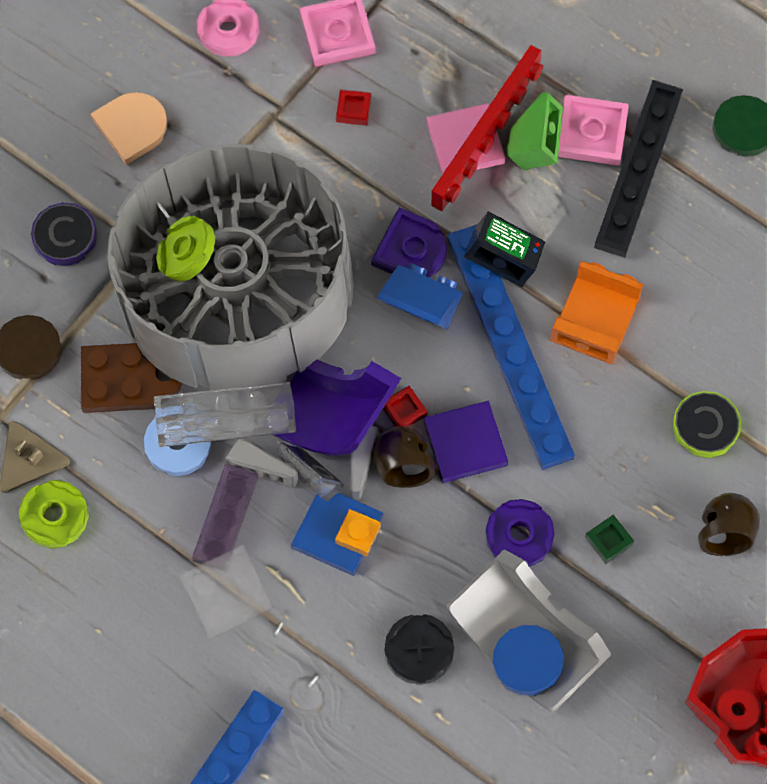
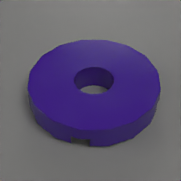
M517 499L501 504L499 508L492 512L488 519L485 535L487 546L495 558L505 549L525 560L527 565L531 567L542 561L550 552L555 532L552 519L549 514L547 515L542 510L541 506L532 501ZM515 526H524L528 529L530 536L526 540L518 541L511 536L510 531Z

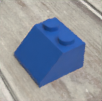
M409 263L407 268L398 265L380 291L377 299L448 330L463 295L461 291L456 289L458 283L440 275L437 281L426 277L425 275L428 270Z

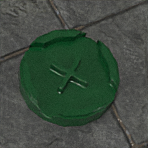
M748 95L734 96L724 101L715 112L712 126L714 137L720 146L728 152L731 150L738 153L737 155L744 157L758 155L767 150V103L757 97Z

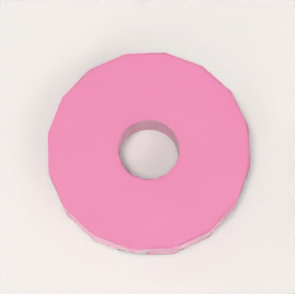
M214 0L213 4L207 8L205 6L197 19L198 38L203 47L213 54L223 57L240 55L248 51L257 41L260 33L258 15L244 0ZM225 22H233L237 25L231 31L220 29V26Z

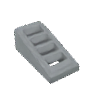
M371 427L359 447L350 453L351 498L356 501H360V498H362L373 460L372 452L378 437V427Z
M239 437L226 456L227 468L232 471L296 488L299 483L296 469L244 438Z

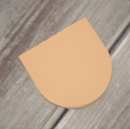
M144 93L121 95L90 114L93 122L125 165L157 147L162 142L167 128V117L162 104L154 97Z

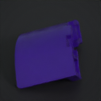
M316 359L301 373L298 370L296 371L295 376L265 419L262 428L283 441L312 452L325 455L350 454L359 447L402 378L373 361L367 367L356 369L351 375H345L342 368Z

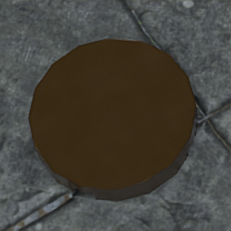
M34 315L19 316L5 323L0 329V367L11 377L21 380L22 378L38 379L51 372L59 362L61 355L60 336L52 323L44 318Z

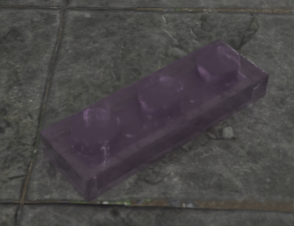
M228 464L224 465L192 555L193 562L226 571L258 480V473Z

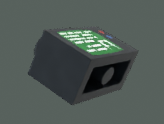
M488 211L474 228L464 257L522 287L536 271L545 241Z

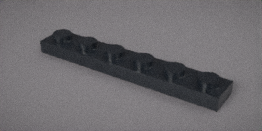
M652 80L595 241V249L626 257L682 96V88Z

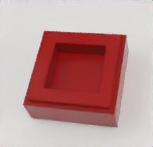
M340 89L336 123L368 126L372 93Z
M410 385L390 396L383 407V410L394 426L410 427L428 416V411Z

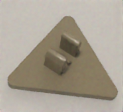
M13 421L9 424L0 490L3 493H7L67 467L70 464V459L34 433Z

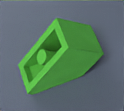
M548 92L541 93L510 129V139L507 143L508 157L523 170L558 163L563 106Z

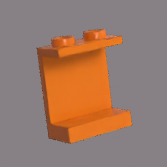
M581 261L577 278L560 317L556 318L553 325L550 341L612 365L639 302L644 284L638 282L637 279L630 275H619L608 271L601 264Z

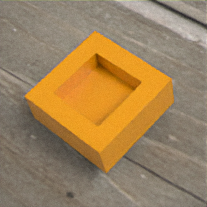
M349 509L335 538V544L367 557L381 528V522Z

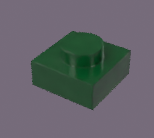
M614 514L585 534L586 540L605 564L634 545L633 538Z

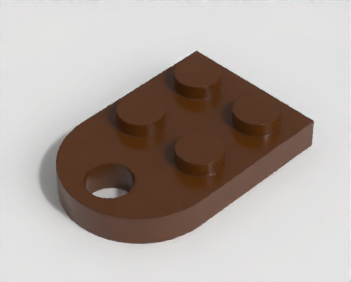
M137 343L81 346V409L83 413L160 408L170 403L177 396L182 383L173 378L166 382L158 380L156 376L160 370L142 354Z

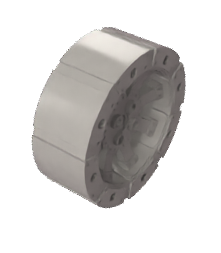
M245 144L217 145L188 152L169 164L161 165L146 176L131 191L116 215L117 221L115 227L111 228L108 242V265L127 327L132 338L135 337L142 354L164 374L181 383L195 388L198 385L210 387L211 391L245 392L281 383L287 380L288 375L297 370L301 373L316 359L323 356L335 342L346 323L347 308L352 305L354 281L342 209L336 196H332L328 190L327 183L309 166L292 156L270 148L265 150L255 148L254 145ZM226 203H233L234 206L222 208ZM191 215L203 219L208 224L218 222V230L214 231V251L209 262L199 274L190 280L178 282L171 280L161 271L158 272L156 260L158 245L161 239L166 240L163 236L167 237L169 235L166 231L172 224L183 217ZM260 218L266 221L257 229L250 231L240 227L238 219ZM295 234L311 248V250H305L303 253H279V251L274 250L273 246L286 235L290 237ZM283 277H307V280L316 281V293H313L309 302L305 304L299 299L295 300L278 287L277 281L283 280ZM188 291L189 294L194 293V298L182 315L178 316L171 324L163 315L160 316L157 304L166 301V297ZM252 304L263 309L267 307L282 319L284 326L270 332L271 335L255 340L249 315H252ZM222 308H225L230 326L228 345H207L205 342L197 341L199 331L211 314L214 316Z

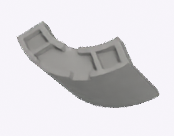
M504 549L447 604V610L466 635L492 663L495 646L499 639L510 629L522 625H537L550 631L559 640L563 651V672L557 683L551 688L549 686L540 694L528 696L546 710L554 712L612 654L596 630L578 619L567 608L564 607L561 611L556 609L546 599L551 593L535 576L525 560Z

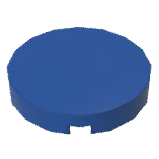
M522 625L510 629L499 639L493 652V666L497 678L506 689L518 695L534 696L557 683L563 672L564 655L559 640L550 631L537 625Z

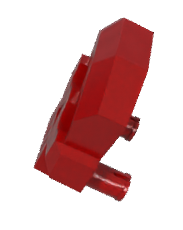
M767 628L741 630L703 657L685 702L696 717L717 735L714 744L731 765H756L767 769ZM733 706H740L744 714L736 716L731 708Z

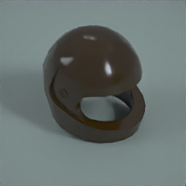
M401 425L393 426L383 431L377 437L372 456L378 473L387 485L399 488H413L424 485L434 478L435 462L425 453L428 445L423 436L415 429ZM420 465L426 469L418 474L407 475L403 472L402 466Z
M729 492L713 498L706 505L702 515V520L706 526L698 535L700 548L705 553L713 556L738 555L752 548L759 531L760 516L756 506L749 498L738 493ZM726 534V540L723 543L708 541L714 535Z

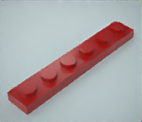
M530 45L431 190L432 207L443 212L449 202L453 204L461 192L462 187L460 185L465 178L470 179L478 166V158L482 153L487 154L495 140L493 136L497 130H503L511 117L510 111L513 106H519L527 93L526 87L530 81L535 82L539 78L543 69V64H541L542 50Z

